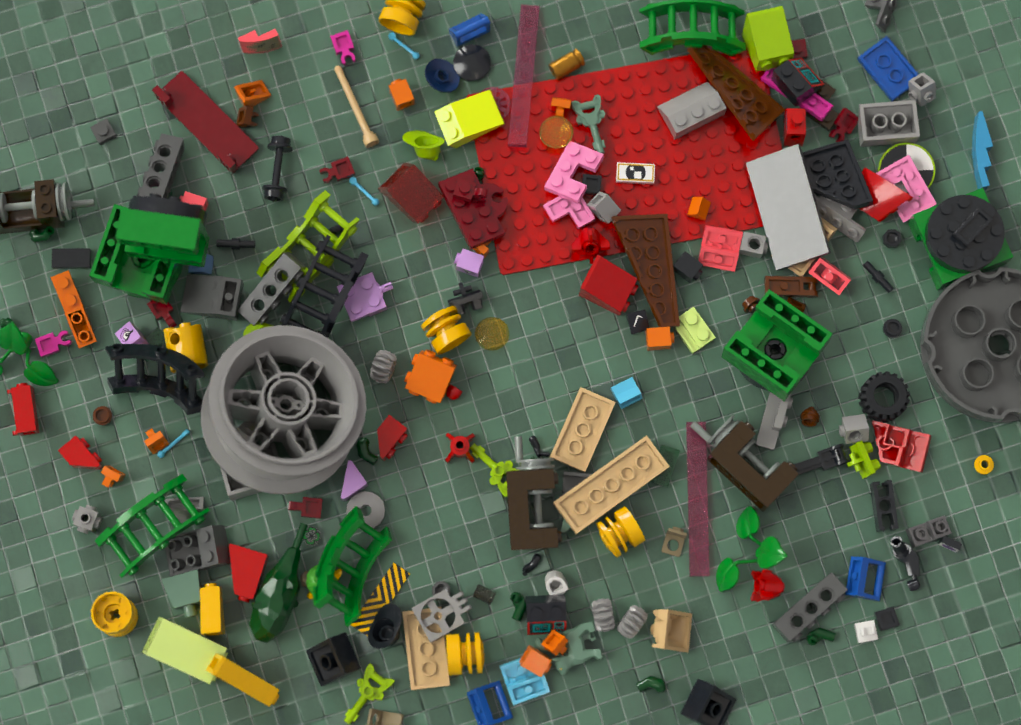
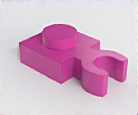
M348 30L331 35L336 55L342 54V64L346 66L345 59L347 57L352 58L353 63H355V55L350 52L354 50V46Z
M61 331L57 337L52 332L36 338L35 342L40 356L44 358L60 352V345H71L72 342L70 340H62L65 335H68V332Z

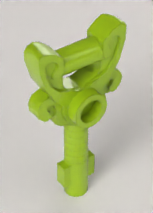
M474 443L470 447V450L473 452L472 455L477 459L480 458L492 469L490 471V484L493 486L497 485L501 494L504 497H508L507 480L504 483L501 480L506 475V471L519 470L512 468L513 463L510 460L505 463L503 461L499 463L494 462L485 453V449L482 446H477Z
M370 663L364 673V679L360 678L357 680L361 696L353 708L348 709L343 721L349 725L352 721L355 722L359 716V711L368 699L373 701L375 698L382 700L384 698L382 692L390 688L394 680L385 679L375 672L373 665ZM371 678L381 686L379 688L372 687L369 679Z

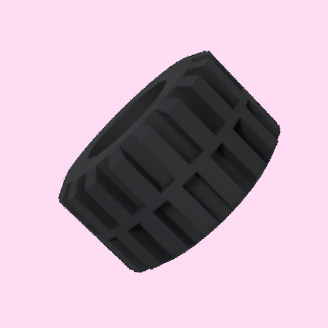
M887 371L885 373L878 372L876 375L870 376L861 387V392L858 396V399H860L859 405L863 407L862 412L867 413L868 418H874V421H882L883 423L889 420L893 421L906 410V406L910 401L908 399L910 391L907 392L908 385H904V379L902 377L899 379L897 374L893 373L891 375ZM885 387L893 393L894 404L891 407L880 406L875 401L874 391L876 388Z

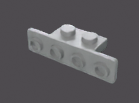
M815 195L821 218L853 241L858 242L866 229L851 219L857 209L854 210L823 196L817 197Z
M769 393L756 441L757 446L770 450L775 449L779 431L782 427H786L788 416H785L786 410L791 408L793 398L790 395L784 402L773 393Z

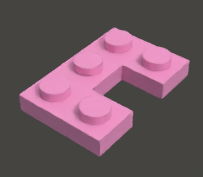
M569 141L544 189L579 204L587 190V185L573 180L572 177L579 166L596 173L604 159V154Z
M910 155L876 173L894 185L902 181L909 195L913 197L910 202L905 201L898 206L897 213L903 223L908 221L913 214L929 209L937 204Z

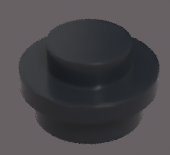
M889 319L883 325V332L889 338H896L902 332V325L896 319Z

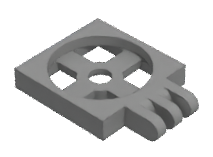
M445 589L411 608L430 643L465 624L461 614L472 609L471 605L462 607L463 604L468 602L467 598L461 601L458 600V598L464 595L463 591L450 597ZM443 599L449 602L450 605L441 609L437 607L434 600ZM425 605H428L431 615L422 620V609ZM440 612L442 618L436 620L434 617L435 613ZM454 612L455 621L449 628L445 619L447 615ZM435 623L439 625L442 632L434 633L429 631L427 627Z

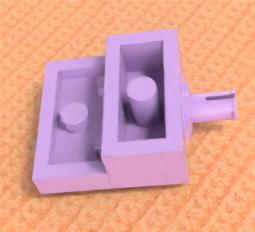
M372 272L357 278L344 304L351 323L387 310L383 293L393 289L391 282L380 286ZM342 284L337 286L339 294L344 286Z

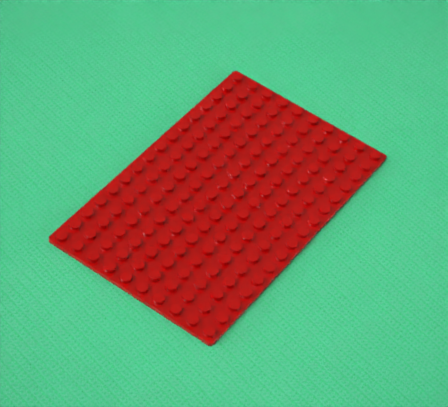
M747 48L745 51L734 56L717 51L771 97L769 86L761 81L765 71L756 72ZM690 54L568 76L559 80L552 79L491 90L505 124L474 139L479 167L484 170L483 184H495L504 190L501 196L494 195L492 200L494 202H501L505 197L508 199L506 211L498 218L505 236L494 240L500 273L508 275L589 260V255L585 254L583 250L582 252L572 253V243L581 231L588 227L597 229L610 242V250H601L600 248L598 253L593 255V258H596L597 254L605 257L626 253L613 222H609V224L602 222L592 212L595 221L578 229L570 214L552 223L543 208L544 204L558 197V195L546 191L544 186L569 141L594 150L592 145L594 140L590 127L577 124L576 118L578 115L574 112L572 106L564 108L563 117L555 116L557 106H551L553 97L569 99L571 102L578 101L581 104L592 101L597 94L600 95V110L605 111V117L601 119L597 127L600 138L604 140L606 146L604 148V159L596 173L579 166L572 179L582 183L583 174L602 176L600 192L608 194L621 209L617 216L667 214L671 244L702 239L705 225L736 231L764 227L746 163L782 150L776 120L752 141L724 102L726 106L725 115L674 139L657 106L705 82H708L713 87ZM479 93L469 94V95H467V97H470V96H473V95H476V94H479ZM595 108L583 110L582 112L591 113ZM617 162L655 164L654 184L617 183ZM583 195L586 204L595 197V195ZM693 197H704L711 202L706 220L687 215Z

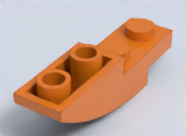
M70 271L52 276L51 280L78 348L97 342L88 314Z

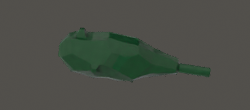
M300 523L292 547L286 550L276 566L266 575L256 595L255 602H252L253 610L249 625L255 640L268 643L276 638L285 628L293 608L298 607L299 603L296 599L300 590L298 577L301 555L300 546L308 526L307 524Z

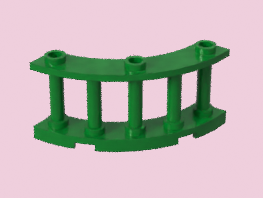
M668 0L650 3L646 7L639 9V13L649 18V37L640 41V49L651 55L674 49L673 46L684 45L685 48H701L702 45L712 46V50L729 56H734L746 50V43L736 38V18L744 15L745 11L736 5L714 0ZM677 12H690V31L676 32ZM697 12L711 14V33L699 32L697 30ZM668 14V32L657 36L656 17ZM718 16L728 19L729 36L719 33Z
M183 474L164 484L163 489L156 494L152 492L116 519L117 524L112 529L107 527L95 540L99 547L105 543L110 545L123 562L126 569L120 574L121 578L128 574L130 576L136 574L140 570L139 566L158 549H165L170 544L169 541L194 524L198 526L206 520L205 516L210 510L206 508L201 512L197 511L182 490V485L187 481ZM171 493L177 495L192 516L182 524L164 501L165 497ZM154 504L160 507L175 528L164 537L146 514V510ZM136 518L143 522L157 541L147 550L144 549L129 528V524ZM123 532L140 555L133 562L116 541V536L119 533Z
M357 506L339 524L342 527L336 536L332 535L329 539L315 573V577L318 578L317 584L313 586L314 606L321 609L328 603L343 612L347 627L354 621H357L362 615L361 595L367 575L379 554L392 541L389 527L386 526L381 532H378L365 523L362 510ZM358 528L374 538L367 549L350 540ZM345 546L361 555L356 568L339 559ZM336 566L352 576L348 588L333 579ZM332 588L346 596L344 604L333 597Z

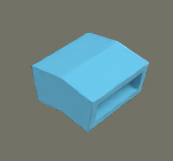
M633 377L610 389L621 409L642 399V394Z

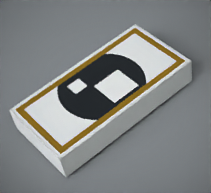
M617 162V183L654 184L655 164Z

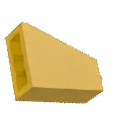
M217 583L205 584L204 588H200L201 634L205 636L225 634L222 587L217 586Z

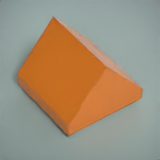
M693 197L687 215L706 220L711 202L704 197Z

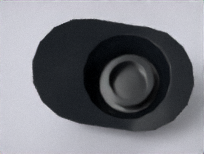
M395 604L384 605L375 616L368 632V641L374 648H386L394 645L399 640L402 612Z

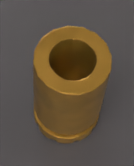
M575 49L573 52H569L548 65L554 78L559 80L579 69L580 66L583 67L585 61L582 54Z

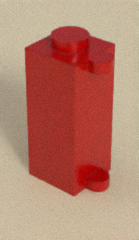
M28 383L16 384V387L7 390L8 395L12 394L16 424V431H12L13 436L40 433L34 388L28 385Z

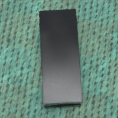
M892 480L882 483V486H886V496L879 497L877 486L880 485V481L872 482L870 484L876 532H883L885 530V527L882 526V516L888 515L890 519V531L898 529ZM881 501L888 504L887 511L881 510L879 506Z

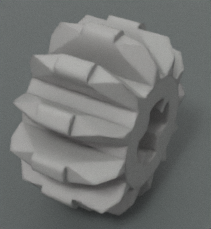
M380 350L376 353L370 369V377L379 383H387L391 380L397 360L395 354L387 350Z
M601 598L593 601L592 610L596 630L598 632H607L614 629L615 621L610 599Z
M631 606L618 623L617 631L624 637L634 638L647 620L648 614L641 607Z

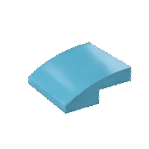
M521 658L499 665L513 705L550 692L545 675L543 674L542 677H539L522 667L519 663Z

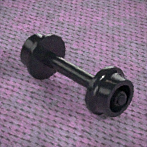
M281 135L272 136L271 142L267 146L268 149L276 151L272 185H264L262 190H264V198L272 202L283 201L284 194L287 193L285 187L279 186L283 153L292 152L293 150L291 139Z

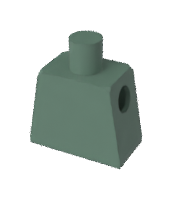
M197 569L161 579L173 608L176 610L183 608L185 618L197 616L194 605L200 603V588H202L200 571Z

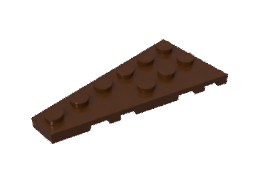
M653 214L611 217L658 326L679 327L680 321L668 215Z

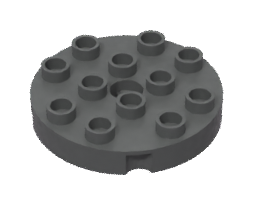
M999 267L995 272L982 273L980 270L960 277L949 285L934 301L922 326L920 337L921 359L931 385L951 407L977 420L994 423L1021 420L1020 270ZM989 336H1004L1009 342V354H994L989 348Z

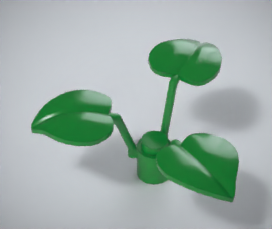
M13 321L0 329V347L8 350L0 359V363L11 352L19 355L26 353V366L28 368L24 370V375L30 382L39 386H51L58 383L59 380L56 378L54 371L46 363L33 361L30 364L31 349L29 347L33 341L30 334L21 332ZM0 364V375H1V374L3 373V367H2V365Z
M751 506L746 507L741 513L736 524V531L740 538L747 539L749 537L760 545L756 550L757 559L735 562L731 558L724 559L718 566L716 573V582L720 592L730 590L737 584L740 576L737 565L758 563L759 567L769 569L788 557L775 537L769 536L763 542H760L753 536L759 530L760 519L756 510Z

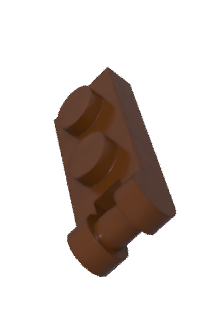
M765 276L764 295L770 289L778 296L817 298L818 291L816 290L818 280L814 277ZM803 284H808V290H803Z

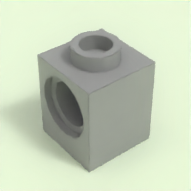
M600 191L587 204L600 221L608 224L612 222L611 217L617 216L621 211L608 194Z
M744 231L739 254L760 259L762 254L767 252L768 243L765 242L766 236ZM756 242L759 248L752 249L749 243Z
M865 414L842 417V425H839L840 437H844L845 444L869 440V426Z

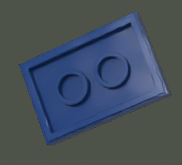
M888 36L857 58L891 102L909 90L908 81L919 75Z

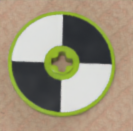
M900 143L892 146L883 154L879 162L878 172L910 155L928 189L930 188L935 177V164L926 149L914 143ZM902 181L895 184V186L908 193Z

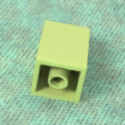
M158 617L142 650V653L208 684H211V681H215L217 678L206 671L214 655L219 654L225 658L228 655L226 647L161 617Z

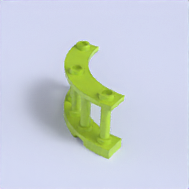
M325 190L313 200L303 216L306 219L301 226L297 225L286 238L288 242L282 248L277 247L261 262L256 273L260 277L265 276L283 253H292L290 250L296 244L303 245L316 256L318 252L315 251L316 247L304 235L310 227L316 228L325 237L327 235L331 236L329 241L334 244L332 248L339 251L349 236L351 237L357 231L356 225L360 219L356 217L348 223L328 206V200L331 195ZM324 211L344 229L339 238L319 222L317 217L321 212ZM323 253L320 263L330 267L334 262V257ZM306 267L305 270L303 271V272L305 273L304 276L306 275V273H307V271H308V268H307V267ZM314 269L308 282L311 283L321 272ZM282 273V278L286 281L288 277ZM295 283L292 284L293 289L288 298L289 302L294 299L299 289Z

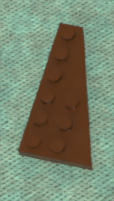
M702 45L701 48H688L689 54L752 141L761 135L784 112L785 109L720 53L712 50L711 46Z

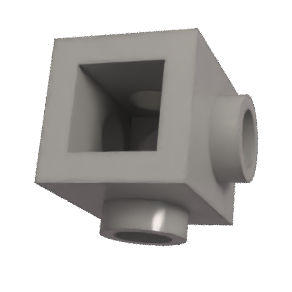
M924 72L908 81V96L911 100H916L919 106L922 107L936 98L935 81Z
M86 505L85 508L80 506L78 510L74 511L72 520L74 521L73 525L78 527L77 531L88 534L89 531L95 533L96 529H99L102 515L96 512L97 508ZM85 515H88L89 519L83 522Z

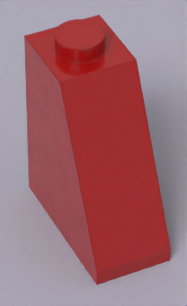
M230 543L229 553L234 594L239 596L238 600L247 603L250 600L255 601L269 556Z

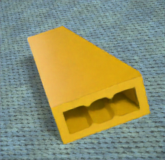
M219 654L214 655L206 669L207 672L269 707L271 704L274 705L279 698L278 688Z

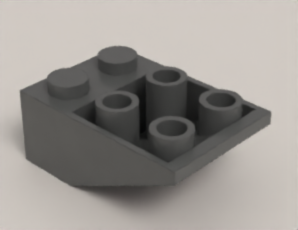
M187 275L180 312L237 321L239 314L237 310L240 308L244 283L242 279L223 276Z
M211 525L181 533L170 540V544L165 548L170 576L197 569L202 571L231 564L224 525Z

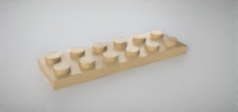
M646 435L554 501L553 504L573 532L578 534L670 466Z

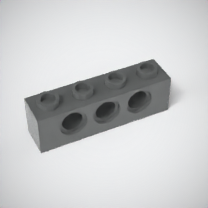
M161 133L160 139L155 142V153L149 158V170L144 173V184L142 187H139L137 196L149 197L153 193L161 195V198L168 197L185 149L183 138Z
M283 253L237 311L253 326L263 325L269 319L268 314L271 310L274 311L281 304L280 299L291 292L293 289L292 284L295 281H299L301 276H304L305 273L303 271L306 266L292 253ZM283 271L288 273L286 281L282 278ZM272 285L276 288L275 295L270 292ZM260 300L265 304L263 310L258 305Z
M831 572L775 621L772 626L787 643L791 640L795 642L803 635L801 631L805 627L809 630L817 623L815 618L820 614L824 616L831 610L830 605L833 602L838 604L846 597L844 593L847 591V588ZM822 591H827L830 594L829 601L821 599ZM807 604L815 606L816 611L814 614L807 612ZM794 616L801 619L800 627H795L792 624Z

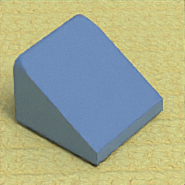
M206 255L205 267L189 265L188 273L212 274L213 256Z

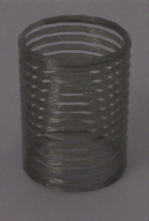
M478 584L473 597L491 605L496 592H491L487 587L484 588L481 584Z

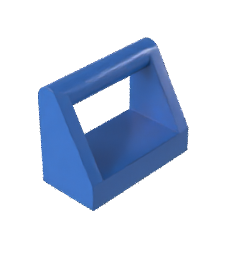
M481 13L450 28L449 33L455 45L459 47L490 32V21L486 15Z
M851 557L845 595L880 601L886 563L866 557ZM868 564L877 566L873 595L864 593Z
M500 680L467 692L478 725H495L513 718ZM492 687L495 689L504 717L496 720L493 719L484 694V690Z

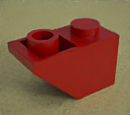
M390 415L387 416L377 429L380 457L383 461L387 458L391 459L396 452L394 448L398 443L402 444L408 437L406 434L408 429Z
M75 436L58 450L73 468L97 470L103 468L100 464L102 459L96 452L93 454L88 449L90 445L84 438L80 439Z

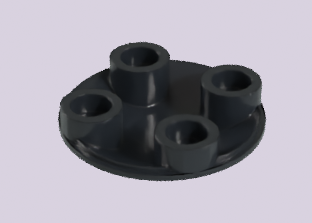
M470 44L463 46L456 52L453 65L456 73L465 81H474L483 78L489 72L491 60L484 48Z

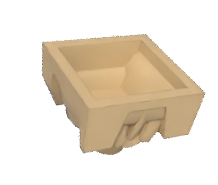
M669 609L653 610L656 618L655 623L650 627V632L655 637L657 644H652V647L689 653L692 613Z

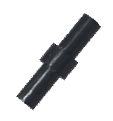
M232 238V240L217 239L216 246L240 250V248H255V241L240 240V238Z
M869 261L862 265L873 276L872 279L879 283L888 293L894 289L884 278L885 275L880 270L878 271Z

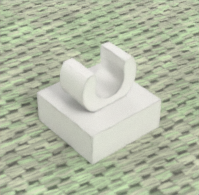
M874 620L854 624L858 643L878 640Z

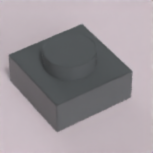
M107 118L90 127L100 145L116 137Z

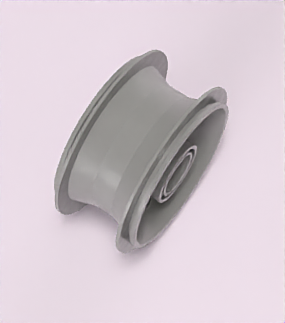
M284 325L270 326L252 331L234 342L223 353L215 366L201 406L203 438L213 459L222 470L246 487L270 494H292L312 489L326 481L338 470L360 435L366 414L364 384L359 371L349 356L333 341L317 332L306 328ZM276 363L293 365L301 369L297 374L292 372L282 373ZM250 371L257 390L233 389L237 382ZM317 379L326 387L332 401L316 398L313 385ZM280 404H286L289 409L281 408ZM233 419L255 424L256 429L248 442L240 435ZM309 429L332 430L329 439L317 449ZM255 440H261L263 444L259 446L255 443ZM274 441L282 442L291 458L273 457L264 454V452Z

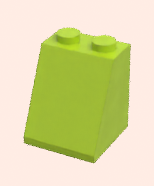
M783 6L747 13L741 36L744 43H746V48L756 72L779 67L787 60L793 59L794 49Z

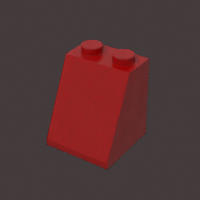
M597 254L580 287L579 296L620 316L622 311L626 313L630 305L628 299L630 295H635L639 287L636 285L638 279Z

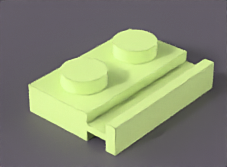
M694 307L679 316L680 326L674 327L692 354L716 338Z

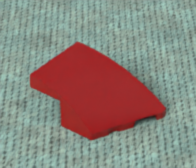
M866 167L862 170L863 177L873 199V205L859 209L878 222H881L889 214L897 211L898 206L905 201L910 202L913 199L911 195Z
M872 420L880 462L923 473L931 435Z

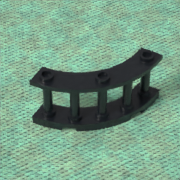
M329 235L326 236L324 241H319L315 250L318 252L305 277L301 276L296 285L299 289L288 313H284L279 324L284 326H296L317 332L291 319L296 308L322 321L324 327L322 331L318 330L317 333L326 338H329L335 325V320L348 298V293L352 286H354L369 256L361 252L359 258L355 257L353 259L327 246L331 237ZM323 253L350 265V268H352L350 274L343 275L319 263ZM314 269L340 281L344 285L340 294L336 293L334 295L308 282ZM304 289L331 301V304L334 306L330 314H324L299 302Z
M117 343L105 347L110 360H114L115 376L107 378L113 395L132 392L139 393V390H149L150 394L164 398L167 396L173 398L174 403L179 405L187 415L201 412L203 400L197 395L196 379L205 377L202 369L190 358L164 346ZM136 358L137 375H123L122 359ZM144 359L157 362L158 377L145 374ZM165 365L176 370V382L166 378ZM184 379L188 381L189 388L184 385Z

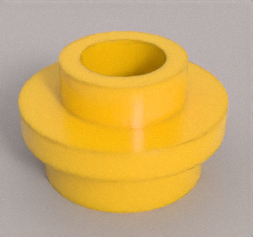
M981 455L976 458L974 468L978 473L985 475L993 470L994 462L989 456ZM982 461L987 463V468L982 467Z

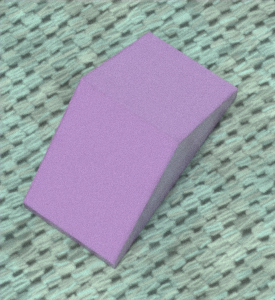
M348 460L341 494L342 501H347L368 486L359 470L350 460Z

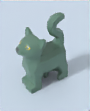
M593 622L580 624L573 629L557 631L569 640L565 645L568 655H559L552 658L551 664L555 665L556 670L561 675L568 674L572 666L581 665L591 658L596 660L603 658L600 649H585V640H590L591 642L596 640L593 632L595 631ZM537 637L535 640L537 648L541 651H548L541 645V638Z

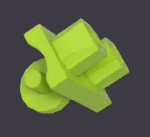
M859 441L849 447L851 462L847 463V466H854L862 479L876 473V470L881 468L877 459L870 460L868 454L873 452L871 442L863 443V441Z

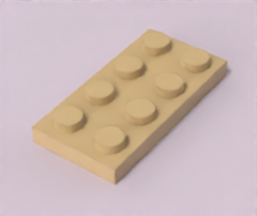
M580 387L550 458H554L558 462L585 473L616 402Z
M422 609L421 618L424 620L431 615L430 609ZM413 610L402 612L411 690L450 686L445 636L430 643ZM440 612L435 613V619L440 620L442 614ZM433 623L427 627L431 632H442L438 624Z

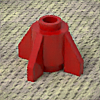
M592 227L583 229L572 243V253L582 252L583 250L585 254L589 255L590 264H593V255L598 253L600 248L601 250H610V242L597 229Z
M449 433L445 435L451 442V452L445 459L447 463L454 457H466L472 464L475 462L469 453L470 442L475 438L473 433L467 437H453ZM463 444L464 446L463 448L458 449L456 445Z
M763 569L762 572L752 571L751 575L755 581L754 591L750 598L751 601L771 600L783 593L784 582L771 570Z

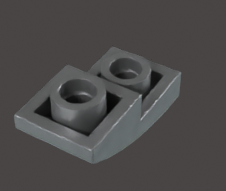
M945 515L906 529L912 548L952 533Z

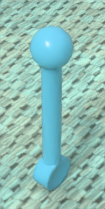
M389 33V39L392 41H396L405 50L412 54V57L414 59H418L420 57V54L418 52H414L403 42H401L398 38H396L395 33Z
M355 177L349 179L350 184L360 189L372 201L374 206L379 204V200L373 198L357 182Z
M186 429L165 449L158 451L157 456L163 458L165 453L183 437L187 436L190 431Z

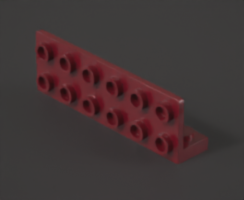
M180 71L162 89L158 85L152 89L154 96L232 174L259 150V147L183 71Z

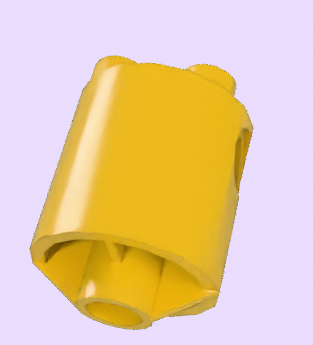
M190 322L179 324V328L170 327L163 329L167 349L174 350L190 358L201 369L208 366L201 324L191 325ZM170 367V371L176 373V370Z

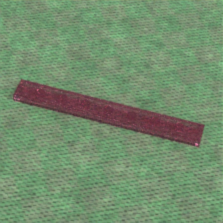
M521 4L508 146L527 148L540 6Z
M686 422L689 577L709 576L706 441L690 427L693 422ZM697 422L706 431V422Z

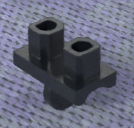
M462 282L458 283L459 289L453 291L454 296L460 294L462 296L447 300L449 307L455 306L457 308L456 314L460 315L466 313L463 304L470 302L473 311L483 308L482 292L477 290L466 294V292L472 291L471 285L464 287Z

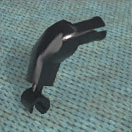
M894 536L890 540L892 542L890 544L893 547V555L905 564L907 576H912L913 580L907 581L909 590H917L920 588L917 578L920 575L919 557L909 544L903 542L901 537Z

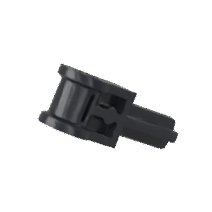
M844 443L818 451L817 457L794 464L798 469L797 472L800 475L821 467L825 471L850 462L843 449Z

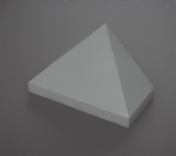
M189 497L197 511H203L204 497ZM179 498L165 499V502L181 524L192 517Z

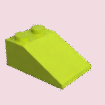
M491 90L450 103L435 111L448 146L458 148L505 124Z

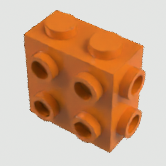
M422 350L419 355H414L411 362L414 365L412 372L408 371L404 382L407 383L405 388L412 395L427 397L426 400L431 403H441L457 365L447 357H443V359L437 357L436 353L431 350Z

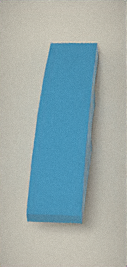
M983 111L978 112L975 116L972 134V158L978 189L983 188L986 190L990 186L986 171L992 166L988 151L993 147V143Z

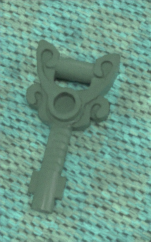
M597 94L592 101L581 104L578 101H572V109L578 115L576 118L577 124L590 127L594 140L592 143L594 150L604 154L606 146L604 140L600 138L597 127L601 119L605 117V111L600 110V95ZM595 108L591 113L582 112L583 110Z

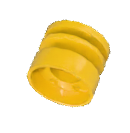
M386 0L385 4L388 7L382 8L378 19L379 23L393 32L407 36L415 35L419 25L417 18L422 17V11L425 9L426 3L423 0Z
M455 306L437 311L421 325L423 331H428L426 333L427 338L437 336L431 342L437 355L454 349L472 335L466 323L456 325L461 319V315L456 314L457 308Z
M625 506L613 513L616 522L613 523L611 519L605 517L604 520L607 527L602 521L596 523L600 538L606 548L616 558L621 556L619 546L624 553L628 552L626 542H629L635 548L646 541L639 525Z
M106 592L94 601L91 609V618L95 626L107 635L123 637L131 633L136 627L138 610L135 604L123 594ZM114 613L119 614L120 618H114Z
M475 632L474 642H470V633L466 634L465 642H461L459 634L446 635L449 676L462 675L463 666H467L469 674H473L472 665H477V674H481L485 661L480 632Z

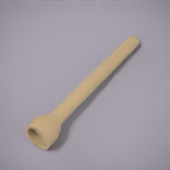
M337 65L334 70L363 131V143L366 148L375 146L379 143V139L373 131H370L341 66Z

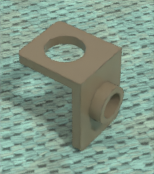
M678 527L669 528L661 551L680 557L687 533H684V530ZM670 540L678 542L679 547L676 551L668 549L667 544Z
M371 708L369 710L367 725H373L372 719L375 714L377 719L374 725H402L403 714Z

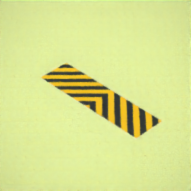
M393 563L362 607V615L351 626L368 636L377 612L384 605L391 603L410 573Z

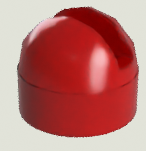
M449 384L446 395L449 399L456 400L463 391Z

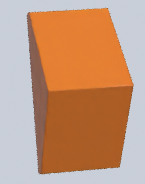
M262 80L234 87L243 106L254 107L271 96Z

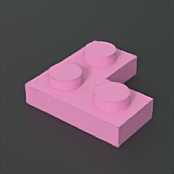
M558 196L543 205L552 223L567 214H570L578 229L595 221V217L583 197L579 204Z

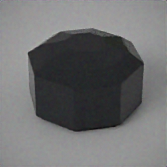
M896 229L887 230L882 236L883 244L888 248H896L902 241L901 233Z

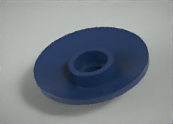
M433 59L426 65V80L435 90L449 93L458 87L460 77L450 62L444 59Z

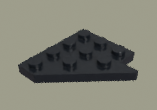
M848 139L802 152L814 193L854 210L873 205L872 196Z

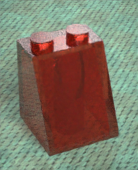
M403 163L378 188L389 201L414 223L424 222L429 216L428 213L432 209L438 208L442 203L441 200L444 198L414 164Z

